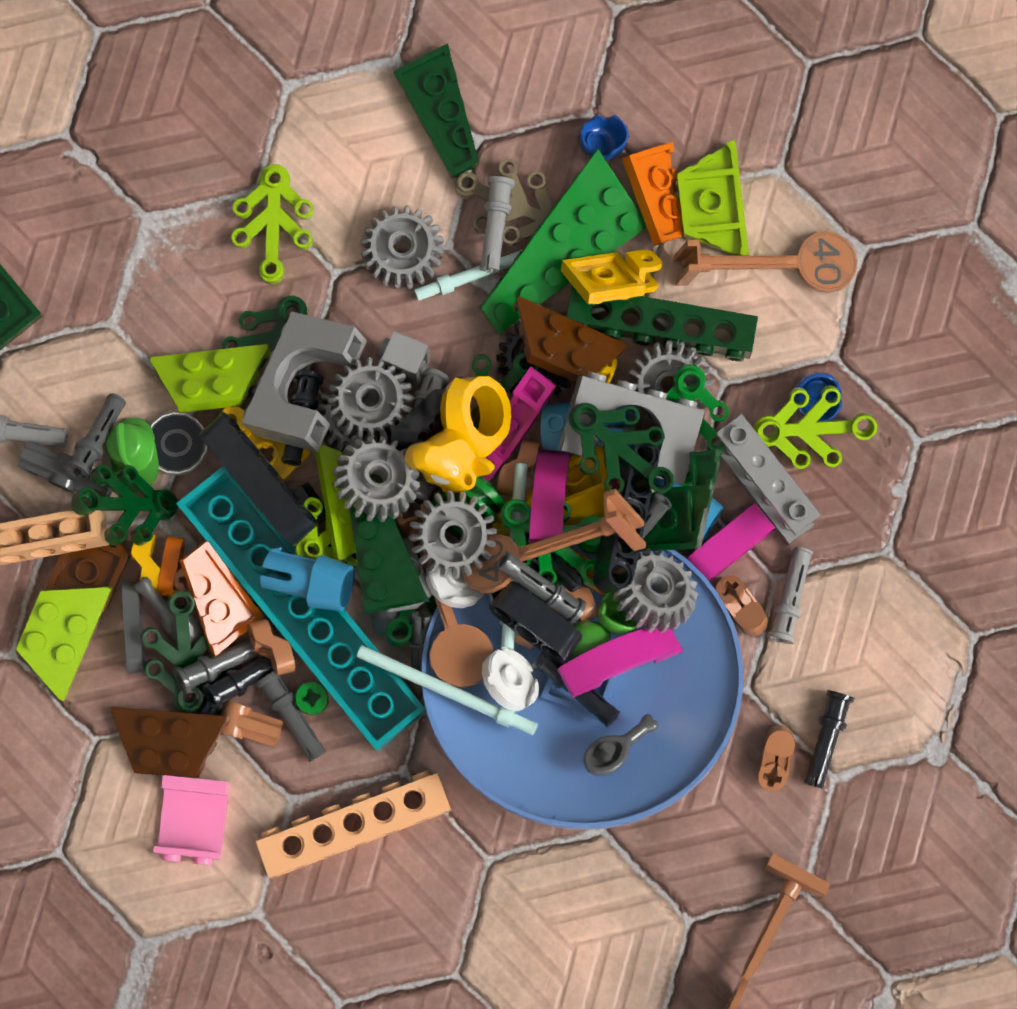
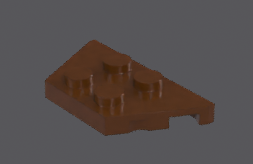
M518 296L513 304L514 311L519 312L521 320L518 328L521 339L525 344L524 352L527 362L576 383L578 375L587 377L588 371L597 374L601 373L627 348L626 343L523 297Z
M109 544L60 554L45 590L109 586L112 590L102 614H106L131 555L121 544L116 546Z
M111 707L112 716L134 773L199 778L206 765L207 757L213 753L218 744L216 740L224 726H228L231 717Z

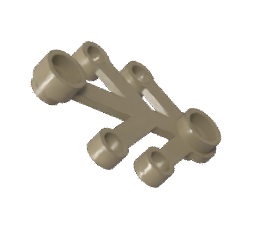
M504 159L499 165V173L501 176L515 181V187L511 189L512 197H510L509 203L512 206V211L509 216H506L505 223L521 217L534 221L518 229L514 226L504 228L503 244L513 247L520 240L532 236L551 210L552 204L545 188L546 178L544 174L534 171L529 174L527 185L531 191L535 192L540 210L528 205L517 176V163L512 159ZM506 165L514 167V171L510 174L505 173L502 169ZM464 172L456 178L455 190L458 196L463 199H472L478 196L488 201L490 187L479 183V179L475 174ZM534 177H538L542 180V184L534 186L531 184V180ZM466 179L473 182L470 188H464L461 184ZM480 213L474 217L473 227L477 233L485 234L486 227L479 228L477 222L480 219L487 221V214ZM514 232L517 237L513 241H508L505 238V234Z

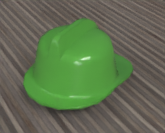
M128 418L116 424L106 439V451L111 460L113 474L117 477L119 470L127 465H131L136 468L139 475L151 486L159 472V461L151 426L140 418ZM133 485L128 487L132 492H139Z

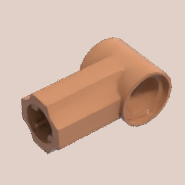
M231 701L224 703L221 715L231 717L228 726H224L221 731L222 734L238 739L246 738L276 748L282 732L283 721L253 712L251 708Z

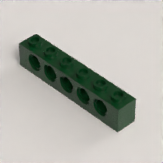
M573 285L567 318L617 340H620L621 337L631 338L633 343L645 346L651 345V342H659L664 344L663 347L665 349L667 340H671L673 343L672 350H677L678 344L684 342V348H696L695 354L701 356H713V353L723 354L727 360L742 362L744 358L750 359L758 316L645 296L631 297L627 300L605 301L600 304H587ZM595 308H603L607 311L608 316L604 320H596L591 316V311ZM627 313H633L638 317L639 322L629 326L621 318ZM662 318L669 323L670 327L665 331H658L653 327L652 322ZM687 324H695L699 327L700 333L697 336H688L684 332L683 327ZM719 329H725L730 333L731 339L721 342L715 338L714 332Z

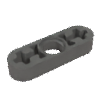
M138 581L122 583L125 652L128 674L144 673L143 665L146 662L145 645L140 639L141 632L144 630L142 595L134 589V584Z

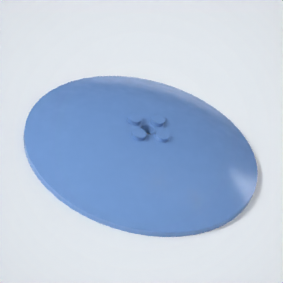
M578 544L568 546L588 559H595L597 557V553L589 554L582 551ZM661 550L663 557L667 558L673 554V561L675 563L683 562L682 569L684 571H692L689 580L697 582L696 589L694 590L698 593L695 610L689 615L688 620L684 624L679 625L677 629L673 630L683 651L654 664L651 661L602 682L600 687L595 688L605 700L621 712L609 727H605L598 718L583 707L574 697L572 698L571 694L563 688H555L552 685L553 681L540 669L535 670L533 668L534 671L531 672L533 679L537 678L538 697L533 704L515 713L538 724L533 736L512 726L506 728L497 724L496 719L422 686L425 708L434 735L445 756L457 772L480 794L510 813L547 826L582 830L612 828L650 817L671 806L698 785L720 758L735 728L743 692V661L737 632L725 604L706 577L689 560L675 550ZM582 583V586L590 588L598 611L603 595ZM489 593L484 594L473 606L465 608L452 607L459 625L466 624L477 627L489 638L493 645V652L498 649L502 651L503 625L499 624L500 620L489 609L491 604ZM438 606L432 616L426 634L421 671L437 679L439 678L431 666L430 651L433 641L440 632L445 630ZM596 617L588 621L599 622V618ZM610 633L612 640L620 637L619 635H614ZM514 638V651L521 654L532 666L542 652L535 647L533 650L516 644ZM484 681L471 687L459 688L499 707H503L491 697L484 685ZM646 714H650L653 720L658 722V729L656 731L647 733L630 747L624 764L618 770L605 776H595L587 772L583 762L584 754L595 740L604 736L627 733L638 725L641 718Z

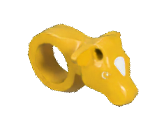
M489 376L461 379L455 377L448 384L442 395L440 413L444 430L425 442L410 445L406 451L405 461L407 465L414 470L422 472L427 482L440 486L445 493L447 491H452L453 493L468 491L475 486L478 476L491 474L495 466L486 457L503 442L510 430L512 417L510 401L500 383ZM472 396L477 400L480 409L478 430L474 427L470 416Z

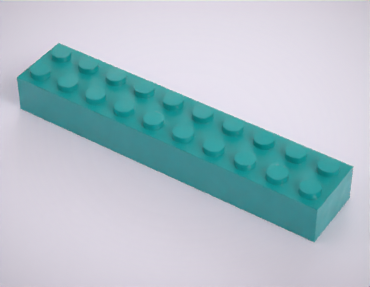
M224 466L176 503L203 538L210 543L224 564L279 632L289 641L292 648L377 753L427 713L425 707L398 675L357 657V653L362 645L378 653L380 652L345 609L343 611L310 608L306 598L261 587V575L269 576L270 573H277L291 577L289 573L262 567L270 549L282 547L281 551L295 554V548L278 533Z

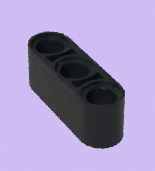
M434 389L395 427L392 432L391 443L397 440L398 446L396 449L398 451L404 448L408 449L412 444L425 442L444 430L441 423L440 405L445 390Z
M511 581L504 587L489 605L490 611L496 618L556 663L563 664L583 639L581 632L574 625L514 581Z

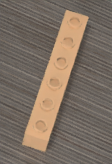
M73 510L0 523V566L109 545L104 537V532L107 529L106 515L100 510H96L89 516L78 515Z
M430 770L412 776V783L401 786L400 781L383 787V793L371 798L370 793H366L351 799L353 803L351 806L341 809L340 805L337 804L322 810L323 816L311 820L310 816H305L292 821L293 827L281 832L280 828L276 827L261 833L263 839L256 841L268 877L273 879L450 812L451 808L438 773L431 775ZM413 791L422 795L420 807L416 809L407 808L404 803L405 796ZM380 803H388L392 807V815L384 821L376 819L374 814L376 806ZM351 814H357L362 819L361 828L356 832H349L344 826L345 819ZM326 825L331 829L332 836L328 842L318 843L314 837L315 830L319 826ZM290 837H298L301 841V849L295 855L287 854L284 849V844Z

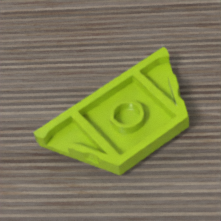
M731 140L723 148L713 154H708L694 166H689L677 174L683 237L690 240H700L701 244L734 256H749L736 140Z
M268 344L155 356L150 357V361L181 413L242 406L248 396L249 388L260 375L258 372L264 358L269 359L271 350Z
M321 444L315 455L332 552L335 560L343 562L346 558L356 553L350 509L345 510L344 507L347 499H337L336 495L341 489L333 487V481L337 478L333 475L334 467L339 466L336 460L343 452Z
M109 586L40 591L16 650L61 701H64L68 695L112 590Z

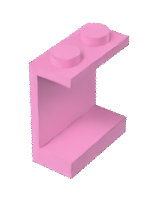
M163 775L161 788L164 789L158 846H154L153 853L162 854L161 860L180 862L181 856L194 857L193 864L212 865L213 859L221 860L230 783L226 781Z

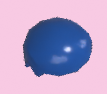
M596 115L582 125L578 139L582 152L590 157L592 152L598 149L604 159L610 161L622 153L629 134L627 125L618 116L612 115L605 118Z
M816 371L807 374L797 384L796 388H804L809 395V403L803 408H798L803 416L821 398L822 389L829 385L835 386L839 390L841 400L837 405L831 406L818 421L832 420L841 410L843 405L842 390L838 381L829 373ZM828 392L825 399L828 401L834 400L836 392ZM797 393L795 395V402H802L805 395Z

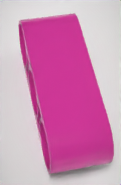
M755 503L704 543L701 548L694 551L687 560L711 582L767 537L776 527Z

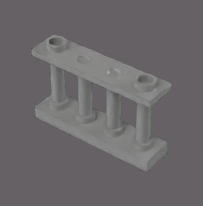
M742 414L716 433L719 440L713 445L718 446L723 442L726 446L721 451V460L776 527L775 529L787 545H790L814 526L812 522L821 516Z

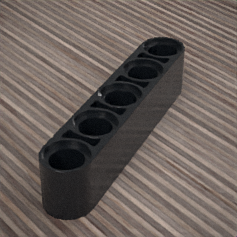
M221 412L199 433L200 438L289 544L292 546L298 545L318 525V521L228 414Z
M647 444L628 445L633 451L638 452L651 466L657 468L659 462L658 447H650ZM618 456L620 477L624 480V489L620 495L644 520V526L636 529V532L642 538L652 492L647 486V479ZM613 480L611 490H619V483ZM618 533L610 536L602 535L593 571V583L597 590L602 593H610L626 588L632 584L640 550L633 551ZM611 571L615 576L616 582L612 579Z

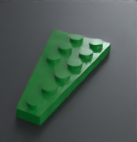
M598 149L592 152L589 157L590 159L573 178L571 185L563 196L557 200L532 234L530 241L518 253L514 263L505 275L499 279L480 305V310L496 333H501L520 319L519 312L514 311L513 304L518 296L540 305L570 283L561 272L562 260L612 253L647 228L643 216Z

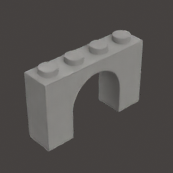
M291 312L287 323L282 328L275 350L270 354L269 363L262 378L257 383L256 392L250 405L244 412V418L241 423L254 436L318 452L330 424L317 410L289 404L287 398L289 385L298 371L314 362L325 361L355 368L354 361L360 358L367 340L354 326Z
M588 371L587 377L578 375L557 449L582 456L580 434L576 433L569 424V414L576 405L590 403L596 406L599 411L615 410L625 405H636L646 410L652 416L656 426L664 431L665 439L658 446L659 462L657 467L669 469L674 476V482L684 485L690 464L689 452L694 450L705 412L696 409L697 402L679 398L678 403L666 400V393L652 389L648 390V394L636 391L637 385L621 380H618L617 386L605 382L607 376ZM582 414L579 416V421L583 425L590 424L588 415ZM593 435L595 451L598 438Z

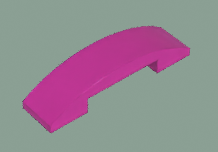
M533 367L528 369L513 391L514 395L509 400L512 417L508 435L486 457L495 466L491 474L481 476L489 483L521 443L556 388L554 383Z
M548 450L538 451L532 495L529 543H535L563 533L570 453Z
M646 627L597 646L562 665L557 671L573 698L600 687L602 682L651 661L654 664L682 653L683 649L673 631L667 629L666 632L660 634L657 628H655L654 631L648 633Z

